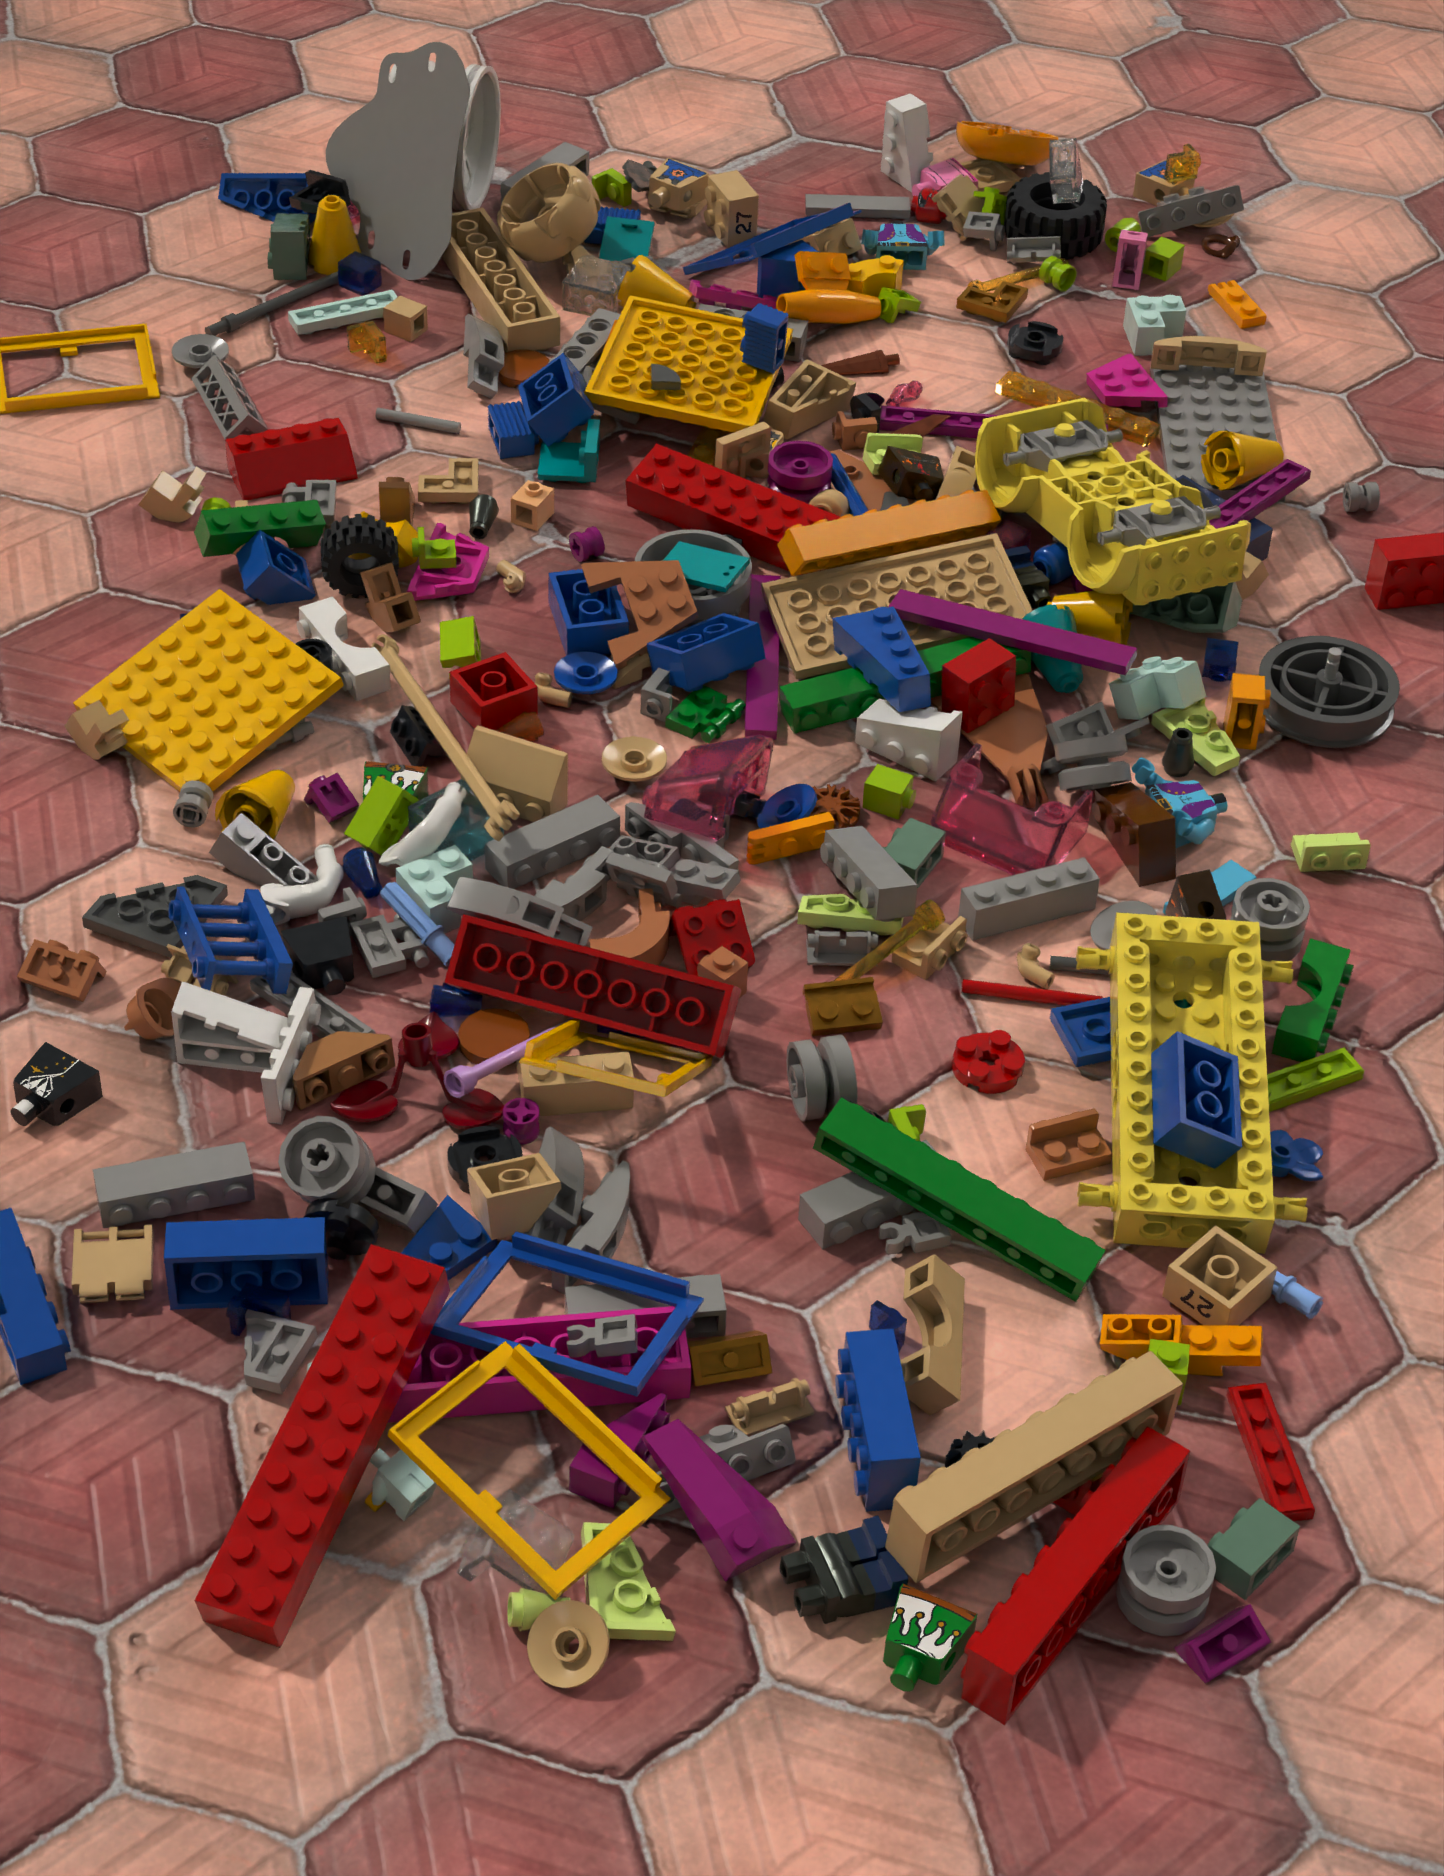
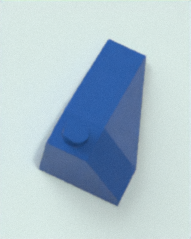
M305 173L221 174L218 199L272 222H274L277 213L309 214L310 225L316 218V214L305 213L303 210L292 208L289 197L308 187Z

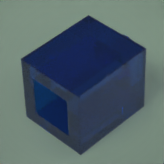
M354 251L338 262L339 286L361 296L368 295L382 285L381 262Z

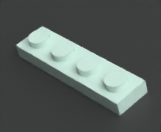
M393 290L292 310L288 311V319L297 335L312 334L315 331L324 329H336L352 323H364L367 320L383 318V308L395 300L397 295Z

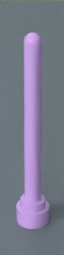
M569 1018L473 1067L458 1065L446 1071L444 1074V1084L447 1091L456 1098L472 1092L478 1080L523 1058L528 1041L575 1018Z

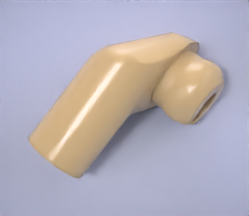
M506 560L500 561L496 571L505 577L503 579L505 589L510 593L520 592L525 585V572Z
M537 673L535 675V684L538 687V698L547 704L569 708L572 692L554 689L551 686L552 676L550 674Z
M1030 943L1024 944L1022 951L1017 954L1020 974L1044 989H1049L1055 979V974L1039 966V960L1037 959L1041 953L1039 947Z

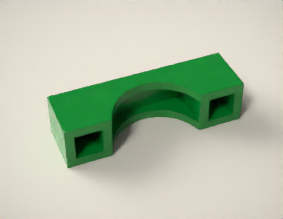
M307 500L202 510L194 534L202 556L210 557L233 554L259 530L270 537H278L285 540L289 548L317 546L326 522L318 501Z
M1310 938L1302 959L1296 986L1306 991L1313 1001L1303 1005L1285 1006L1276 1030L1271 1054L1303 1062L1315 1058L1318 1052L1325 1053L1330 1033L1325 1032V1030H1333L1338 1010L1333 1008L1334 1006L1341 1007L1346 987L1341 985L1349 984L1354 965L1348 964L1350 949Z

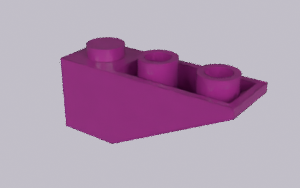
M660 1393L606 1425L645 1463L648 1462L651 1454L644 1444L642 1437L669 1423L670 1413L666 1412L667 1395ZM583 1443L569 1466V1491L614 1509L621 1495L627 1496L631 1488Z

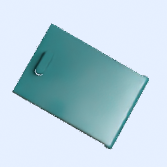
M607 216L598 259L608 263L609 266L611 263L633 257L635 259L638 255L649 256L655 222Z
M681 541L663 559V561L679 560L687 584L725 593L750 564L749 557Z

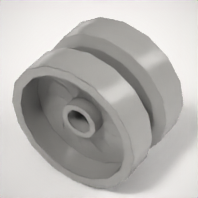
M1125 734L1085 738L1054 745L1057 762L1061 764L1077 763L1078 766L1062 770L1058 774L1060 791L1079 789L1081 791H1089L1132 781L1130 764L1124 761L1108 762L1109 758L1119 757L1128 752Z
M1257 878L1245 882L1237 889L1230 920L1259 922L1261 960L1289 961L1300 952L1310 905L1307 897L1294 885L1274 878Z
M843 1035L821 1037L817 1047L811 1039L789 1042L786 1057L788 1083L796 1114L801 1121L822 1118L826 1108L831 1112L841 1097L857 1104L855 1066L851 1050Z
M316 1116L304 1120L294 1127L281 1145L278 1160L282 1178L307 1204L317 1199L333 1198L338 1199L336 1206L349 1208L350 1203H358L366 1196L374 1182L376 1170L373 1152L364 1140L347 1123L331 1116Z
M1153 1525L1138 1531L1127 1542L1122 1559L1121 1572L1116 1589L1120 1610L1129 1622L1141 1630L1155 1635L1175 1636L1195 1629L1205 1617L1214 1581L1216 1564L1213 1552L1203 1539L1188 1529L1173 1525Z

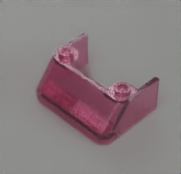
M976 743L951 770L931 818L930 825L946 831L945 846L1011 875L1060 864L1087 833L1093 792L1086 790L1073 807L1058 801H1051L1042 804L1034 812L980 789L983 783V773L979 769L982 745Z

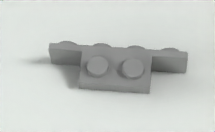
M1233 185L1215 191L1204 190V186L1189 189V194L1179 196V193L1166 195L1163 197L1164 201L1156 203L1157 207L1138 212L1141 232L1148 233V237L1243 211L1244 206L1240 186Z
M1099 702L1046 725L1053 745L1067 741L1125 734L1126 740L1142 734L1140 728L1150 722L1147 717L1113 730L1103 703ZM1056 757L1042 762L1041 771L1047 769L1049 774L1066 768L1067 764H1061L1056 761Z
M784 1424L750 1437L734 1425H719L712 1428L709 1434L699 1437L746 1481L788 1466L796 1461L790 1430ZM661 1471L656 1472L662 1478L659 1487L671 1500L651 1518L681 1507Z

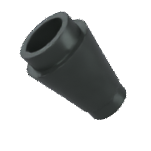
M481 494L470 502L469 533L476 539H483L487 536L498 515L499 508L493 497Z
M1177 728L1173 731V735L1162 758L1165 772L1173 777H1184L1194 767L1193 734L1186 728Z

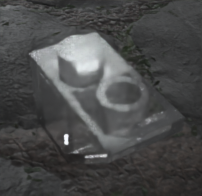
M1077 139L1050 140V185L1053 204L1080 202L1084 184Z

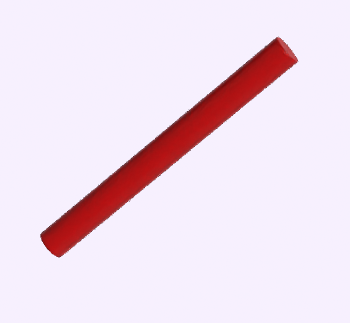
M963 979L961 993L1063 1006L1103 998V996L968 979Z

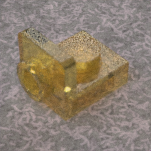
M1190 144L1184 145L1183 152L1167 154L1164 178L1168 183L1196 179L1198 168L1201 165L1200 154Z
M373 320L347 327L348 350L351 353L364 350L366 354L372 357L376 364L387 361L386 337Z

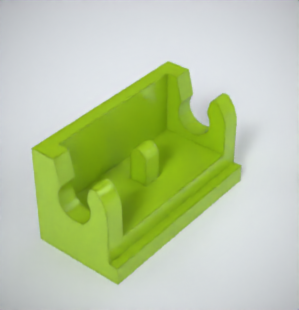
M474 616L440 622V662L442 668L464 667L481 661V640Z
M377 776L344 834L359 842L360 845L382 856L388 848L398 842L421 801L403 788Z

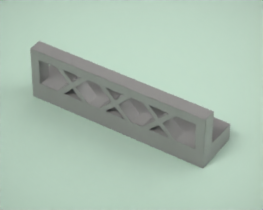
M214 354L191 379L224 439L238 436L246 427L254 433L268 430L235 370ZM211 373L209 382L203 383V381ZM219 388L217 397L213 398L215 389ZM228 403L226 412L221 413L223 405ZM238 418L239 420L230 428L232 419Z

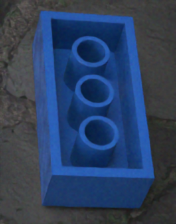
M325 1217L166 1222L164 1264L170 1310L328 1304L329 1267Z
M894 1329L846 1332L844 1349H838V1366L842 1374H836L835 1386L837 1398H844L845 1406L841 1408L843 1429L850 1430L851 1438H848L847 1442L850 1463L856 1462L858 1471H854L856 1496L863 1495L866 1512L892 1510L893 1500L897 1493L907 1486L911 1485L914 1487L917 1485L921 1459Z

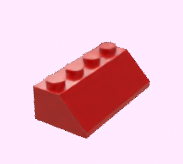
M326 418L318 422L296 424L292 427L281 429H268L261 433L238 435L234 438L225 439L227 468L243 500L282 494L286 485L291 482L295 483L297 487H306V480H336V483L358 479L348 434L339 418Z

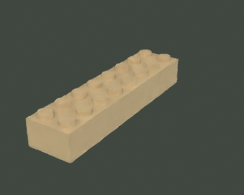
M477 208L452 213L451 239L442 255V259L483 320L493 325L499 331L504 351H536L560 346L559 314L512 247L503 239L499 229L485 209Z
M1152 1351L1145 1353L1137 1359L1135 1357L1129 1358L1118 1370L1107 1376L1100 1375L1096 1377L1085 1389L1076 1394L1069 1393L1065 1395L1052 1408L1045 1412H1035L1019 1427L1012 1431L1010 1429L1002 1431L986 1446L980 1449L973 1448L969 1450L958 1462L947 1468L943 1466L936 1469L928 1479L914 1487L910 1485L900 1490L893 1500L885 1548L914 1582L918 1583L1083 1485L1088 1480L1103 1473L1111 1463L1114 1465L1118 1464L1121 1460L1122 1451L1130 1438L1138 1439L1147 1426L1164 1436L1169 1434L1183 1383Z

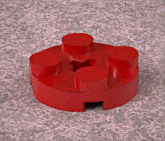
M1003 1030L960 1037L956 1042L952 1060V1070L956 1079L966 1087H968V1083L978 1086V1092L985 1094H997L1012 1089L1017 1085L1018 1078L1022 1077L1025 1065L1023 1051L1011 1040L1010 1034ZM989 1060L994 1062V1065L989 1066L987 1062L982 1061Z

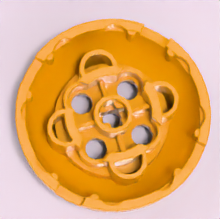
M957 121L956 127L957 140L968 154L985 160L1016 165H1037L1045 162L1054 153L1059 138L1055 135L1025 129L1018 132L1017 130H1012L1011 126L983 122Z

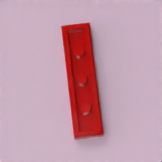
M1258 1383L1228 1387L1226 1397L1265 1502L1292 1521L1313 1519L1315 1508L1267 1384Z

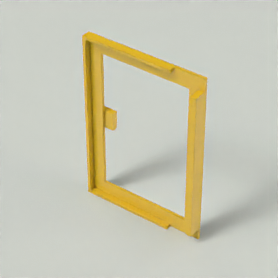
M147 323L0 338V414L160 398ZM135 340L143 382L141 385L7 398L1 353L59 347L61 357L78 355L77 346Z
M572 1019L528 1041L524 1057L519 1061L522 1064L666 1097L709 1068L712 1064L713 1056L615 1032H609L608 1038L580 1032L581 1020ZM588 1040L685 1063V1065L671 1074H660L657 1077V1082L654 1083L562 1060H557V1064L547 1061Z
M505 1341L481 1361H475L390 1428L387 1435L554 1600L560 1597L671 1500L659 1487L662 1478L520 1343L513 1349ZM504 1368L640 1497L639 1500L556 1571L497 1514L502 1510L503 1506L486 1489L477 1495L419 1438L422 1433Z

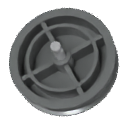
M1330 636L1293 638L1269 650L1263 657L1259 668V676H1265V689L1271 691L1269 708L1263 710V714L1266 715V722L1283 735L1296 741L1326 748L1355 747L1369 743L1383 735L1393 721L1394 705L1400 691L1397 674L1383 657L1361 644Z

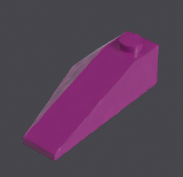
M679 1419L642 1437L644 1444L725 1582L795 1545L796 1541L776 1507Z

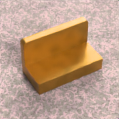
M755 1330L687 1342L691 1362L692 1385L694 1386L773 1373L767 1334Z

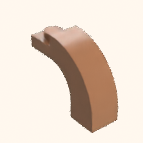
M652 888L639 889V925L632 932L620 937L589 939V947L659 966L664 960L669 947L670 911H661V903L654 902Z

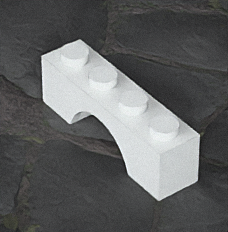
M333 596L299 607L297 630L302 639L323 640L331 646L332 669L334 673L341 677L344 691L348 690L353 698L359 701L391 690L390 665L375 647L360 648L343 642L348 638L347 613Z

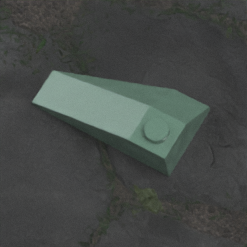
M1232 582L1226 586L1202 589V591L1197 593L1190 592L1177 595L1172 599L1152 601L1146 605L1135 606L1133 604V611L1129 613L1193 633H1225L1237 626L1243 601L1236 582Z

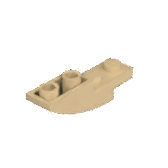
M956 446L936 499L943 495H950L952 497L972 490L976 480L975 453Z

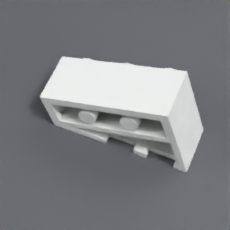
M910 93L886 101L881 172L912 193V186L920 183L922 169L930 166V162L934 160L933 153H928L927 138L931 136L927 104Z
M878 699L857 718L855 743L933 781H937L957 762L963 712L955 710L951 714L938 712L936 707L899 712L887 700Z
M183 981L171 1011L177 1063L263 1073L264 1069L270 1070L271 1068L269 1057L273 1049L279 1048V1034L282 1027H288L287 1017Z

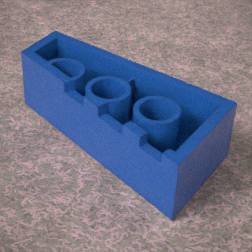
M894 606L878 607L871 611L832 618L834 650L839 655L844 654L847 657L848 664L854 669L859 668L863 672L864 679L869 684H876L879 693L899 712H905L931 706L930 673Z
M12 1208L0 1211V1336L19 1383L23 1385L67 1370L65 1353L71 1352L65 1330H57L56 1324L59 1321L52 1301H46L45 1296H47L43 1278L40 1273L36 1274L29 1246L26 1247Z

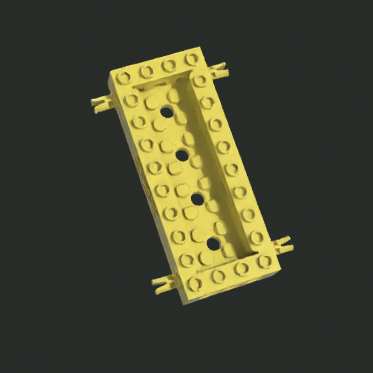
M1116 912L1110 948L1100 950L1098 948L1078 946L1076 954V969H1105L1110 974L1113 1183L1109 1186L1079 1182L1077 1206H1104L1111 1208V1212H1113V1243L1190 1248L1216 1225L1256 1253L1265 1254L1275 1218L1306 1222L1308 1210L1305 1207L1307 1198H1277L1273 1196L1262 981L1268 980L1269 982L1291 984L1293 979V969H1291L1293 961L1261 960L1259 922ZM1186 999L1191 1007L1180 1008L1174 1002ZM1177 1031L1238 1056L1242 1148L1216 1169L1153 1144L1151 1053ZM1191 1177L1198 1184L1196 1186L1183 1185L1179 1178Z

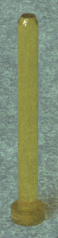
M1061 259L1063 264H1069L1067 259ZM1041 265L985 282L974 280L969 282L968 286L990 292L996 290L1003 281L1017 284L1039 277Z

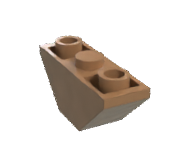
M387 477L386 482H379L380 519L391 523L406 519L413 527L415 496L410 482H404L402 477Z
M337 1031L306 1045L292 1078L297 1107L302 1110L395 1067L392 1038L387 1034Z

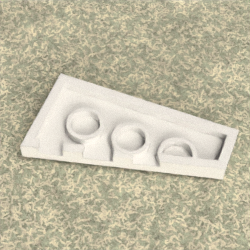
M299 988L288 1013V1027H282L279 1034V1048L273 1049L269 1057L271 1068L270 1070L264 1069L261 1076L268 1123L282 1125L286 1110L291 1111L294 1105L295 1091L292 1078L306 1045L312 1043V1026L318 1025L321 1015V1005L316 1004L315 993L312 988Z

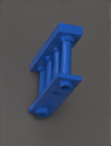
M177 886L175 900H171L169 903V919L174 921L192 964L193 977L198 979L201 988L210 991L214 975L262 976L263 979H266L273 994H287L293 962L258 889H245L243 902H239L238 906L191 904L185 887ZM198 918L235 919L241 924L199 922ZM206 937L245 938L247 942L207 941ZM214 956L254 957L258 961L216 960Z

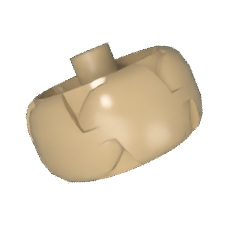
M563 163L547 164L525 175L506 193L501 209L497 214L498 228L506 243L523 260H534L538 263L550 262L571 252L591 234L598 220V211L601 207L596 189L581 170L575 166Z

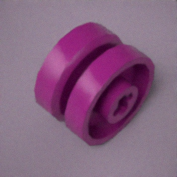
M790 441L775 446L770 452L768 459L767 488L809 504L818 493L831 489L833 457L823 446L809 441Z

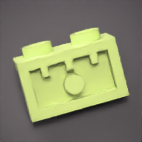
M868 433L862 460L872 475H880L878 469L888 446L921 453L923 438L921 435Z
M1358 832L1293 835L1291 842L1300 872L1365 869L1371 847L1369 840H1360Z

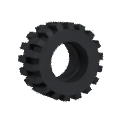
M355 514L354 518H349L347 515L342 517L341 522L334 521L331 523V529L327 528L325 530L324 538H321L323 577L326 582H329V587L333 590L339 589V594L344 596L352 594V598H359V595H365V598H368L360 573L386 563L393 564L396 576H398L399 554L397 537L394 536L393 529L386 527V522L382 519L375 521V516L368 515L367 518L362 517L361 514ZM356 553H366L372 555L371 557L362 560H356L348 557Z

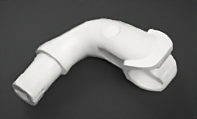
M449 783L445 788L443 796L436 801L435 806L427 817L401 841L388 848L382 854L379 864L389 867L390 864L403 866L433 854L445 840L455 821L460 816L461 804L467 794L466 789L463 787L459 792L458 790L461 786L459 783Z
M322 844L316 847L314 851L318 866L316 872L318 881L293 886L269 883L260 887L261 896L275 925H280L290 921V919L318 913V909L325 908L330 904L344 876L343 868L337 863L332 845Z

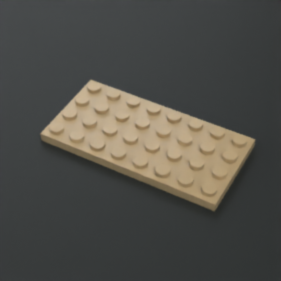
M997 533L761 583L762 595L796 680L852 668L848 664L847 657L844 654L839 655L834 650L832 618L871 611L878 607H888L900 589L1019 619L1033 611ZM901 619L917 651L970 637Z

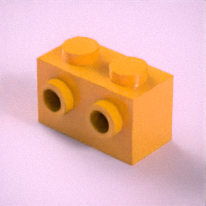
M1232 673L1223 731L1227 733L1235 748L1256 750L1259 733H1264L1266 715L1263 714V710L1269 708L1271 691L1265 689V676Z

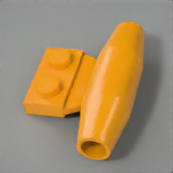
M799 251L794 255L798 281L802 283L805 290L780 294L776 301V309L778 311L788 313V318L805 320L808 323L851 324L874 320L880 316L881 302L878 297L847 290L849 280H851L847 253Z

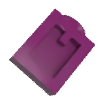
M338 772L327 778L325 775L314 779L308 785L309 789L304 797L307 805L315 802L328 823L356 811L359 803Z

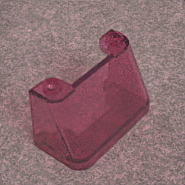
M759 734L691 747L688 751H684L682 756L652 786L648 785L642 799V803L646 805L644 818L719 841L725 835L726 828H723L725 814L730 816L733 814L735 800L745 789L760 796V798L764 795L773 751V739Z

